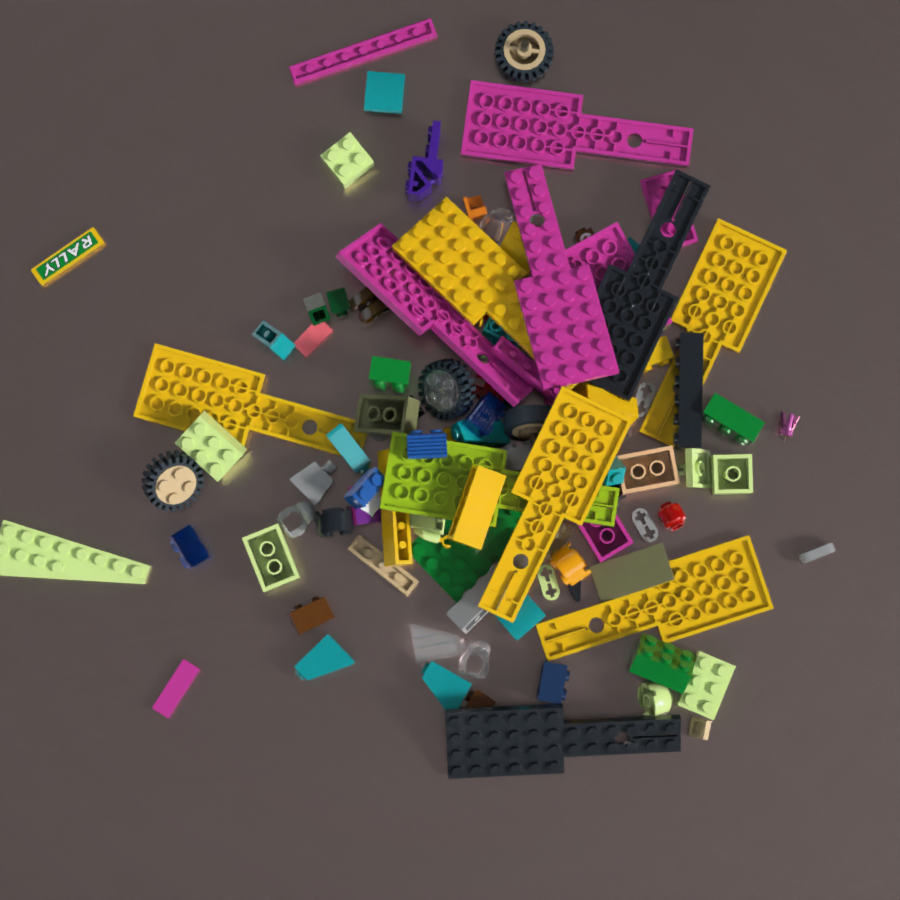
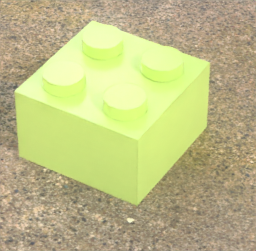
M351 132L320 155L322 162L344 189L374 167V161Z
M752 454L711 456L712 495L753 493Z

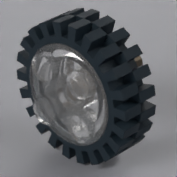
M452 358L441 359L426 365V369L421 371L423 375L419 376L418 379L423 382L418 384V388L422 389L418 394L419 396H424V399L420 400L421 403L428 404L425 407L426 411L431 410L430 414L432 416L436 415L437 419L443 418V420H450L466 414L465 412L471 409L470 406H473L474 402L472 399H475L476 394L471 393L476 390V386L470 385V383L474 382V379H468L471 372L469 370L464 372L466 366L464 364L460 365V361H454Z

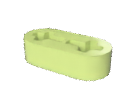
M542 565L537 573L542 594L547 600H555L560 594L555 571L550 565ZM543 568L551 570V574L548 576L550 581L546 582L545 576L540 574L543 572ZM548 583L551 584L552 589H556L554 597L546 595Z

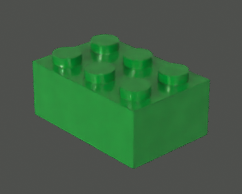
M372 356L369 373L370 385L376 390L385 391V388H390L393 390L392 392L404 394V391L409 390L412 371L411 362Z
M717 393L710 396L702 409L703 423L708 426L713 424L718 427V432L725 436H728V434L735 438L734 441L742 446L753 443L765 424L764 421Z
M642 633L634 650L629 672L683 694L692 677L696 655L688 650L675 647L671 643L656 639L652 635Z

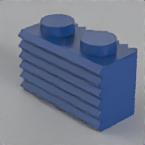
M422 430L410 431L411 434H407V459L447 458L446 433H442V430H430V434H422Z
M376 467L366 470L345 494L344 499L354 509L366 507V504L383 487L385 476Z

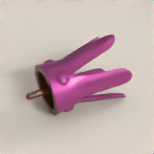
M781 411L778 434L784 435L783 441H785L786 436L793 437V430L800 416L796 419V416L790 413L785 425L786 415Z

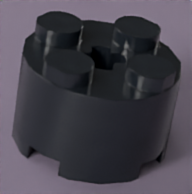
M347 506V510L336 507L324 509L322 514H319L318 511L314 512L317 535H320L322 539L334 537L333 533H340L341 536L353 534L352 530H355V525H353L351 506Z

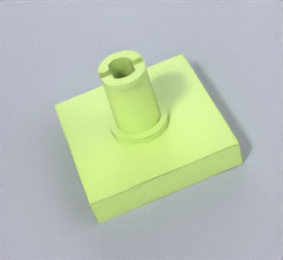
M686 448V464H676L677 469H684L678 470V476L686 475V487L710 489V450Z

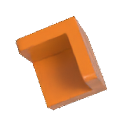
M481 195L471 198L463 197L466 214L472 221L487 217V210Z

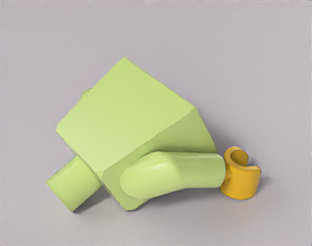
M409 514L410 527L414 529L416 535L436 544L440 542L446 549L451 547L444 544V540L447 539L448 535L440 537V535H444L445 519Z

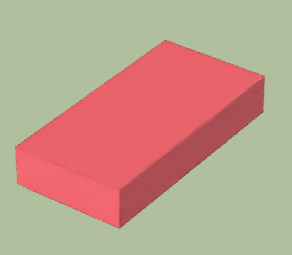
M325 322L315 326L312 324L294 342L295 348L307 358L333 330Z

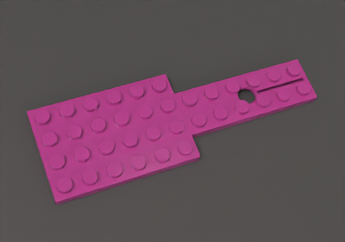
M471 80L461 156L528 165L541 164L543 167L573 170L575 154L579 152L688 167L694 128L582 114L583 95ZM638 134L642 139L641 145L636 148L629 146L627 143L628 136Z
M539 164L504 172V178L532 276L515 280L514 286L543 391L619 374V368L590 266L588 264L570 268L542 165ZM534 214H539L544 218V224L536 227L530 223V217Z
M382 223L337 253L336 258L418 336L430 328L513 407L517 406L535 389L490 350L494 345L462 317L392 249V245L399 239ZM477 355H485L488 358L487 363L481 362Z

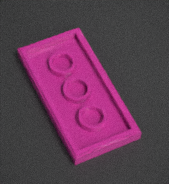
M675 170L639 181L651 220ZM667 222L661 226V232L664 236L672 237L675 234L676 230L672 223ZM693 224L682 247L698 242Z

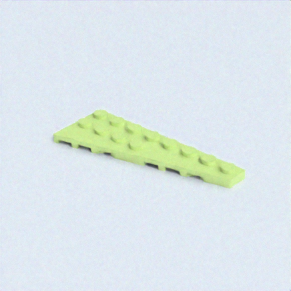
M3 520L0 529V576L145 584L151 567L7 520Z

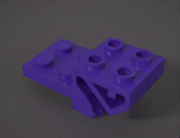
M433 120V125L428 128L427 137L430 145L426 144L425 157L413 156L412 161L408 162L407 173L410 180H406L405 195H408V201L420 203L432 193V185L434 183L440 185L442 182L443 160L437 159L441 121Z

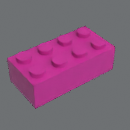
M617 514L614 527L583 522L582 526L576 524L598 563L634 543Z

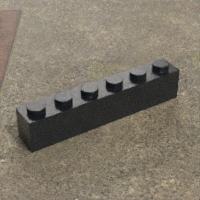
M680 332L678 337H675V349H678V356H675L674 366L678 368V375L674 376V387H677V395H674V406H677V414L673 416V425H677L676 433H673V444H676V449H701L704 333Z

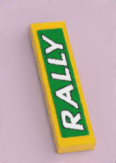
M92 227L32 268L31 271L41 286H43L105 242L96 229Z

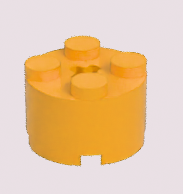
M568 541L550 554L551 559H549V562L554 569L561 571L562 575L560 577L566 585L571 584L573 586L592 572L590 569L586 571L585 567L588 565L576 548L571 549L569 547L572 544Z

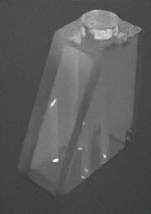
M415 624L410 625L416 663L459 656L465 650L464 639H460L459 635Z

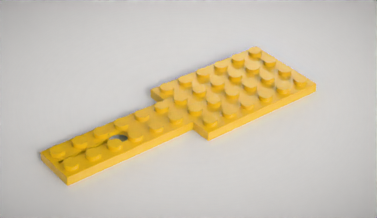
M446 196L394 243L392 249L472 326L487 314L534 359L514 286V281L524 279L527 276V272ZM578 383L563 387L572 390Z
M719 218L671 317L674 324L687 329L686 332L704 333L703 385L721 346L738 354L740 353L787 252L786 249ZM678 349L639 430L640 433L667 446H673V448L676 445L673 444V433H676L677 425H673V416L677 414V406H674L673 401L674 395H676L673 391L674 376L678 375V368H675L674 361L675 356H678Z
M156 343L133 415L135 418L186 431L203 411H206L244 447L249 430L339 456L341 454L326 436L327 433L342 423L362 450L368 435L354 432V419L262 394L261 390L265 374ZM313 420L317 423V431L314 434L308 435L304 433L302 426L305 421Z
M561 386L511 490V493L528 500L478 603V607L512 623L514 622L563 519L566 518L582 526L633 421L632 419ZM524 554L527 556L528 565L525 568L518 569L513 565V559L516 555Z
M747 535L670 560L669 563L675 580L536 624L547 661L655 626L658 627L662 641L669 643L774 609L750 536ZM597 617L603 621L604 628L601 632L594 633L590 630L589 622L592 618Z

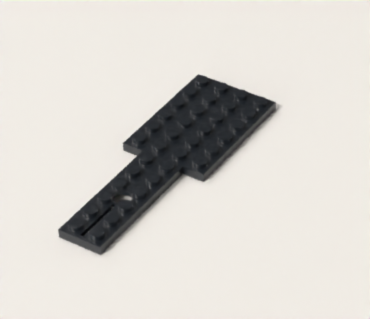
M676 169L627 272L611 264L608 265L597 288V294L619 368V374L586 382L628 402L631 400L679 297L663 290L662 287L711 187L710 185ZM669 222L674 225L676 231L672 237H666L662 234L661 226L664 223Z
M563 703L445 709L448 779L564 773V757L681 752L680 714L563 720ZM619 732H627L630 736L626 742L616 741L615 737Z

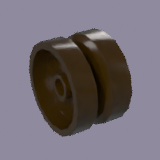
M367 287L348 301L354 311L361 310L358 318L363 325L373 322L391 310Z

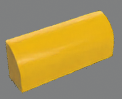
M472 465L447 539L471 548L482 549L506 475L479 465Z

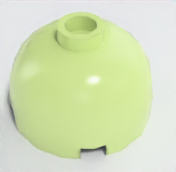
M653 681L641 683L642 686L638 687L637 697L639 706H643L645 710L642 714L644 716L666 715L672 705V692L667 687Z

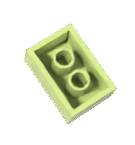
M203 411L175 442L217 482L247 450L206 411Z
M275 524L242 538L263 592L301 578L280 524Z
M697 651L692 677L684 693L679 694L675 704L714 720L736 666Z

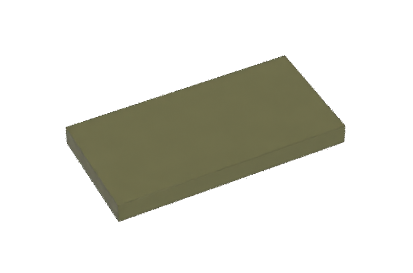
M663 543L589 567L601 603L675 580Z

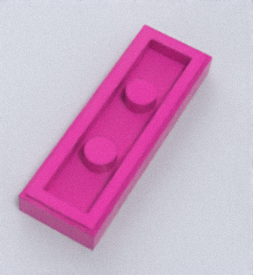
M183 659L152 709L169 718L200 669Z

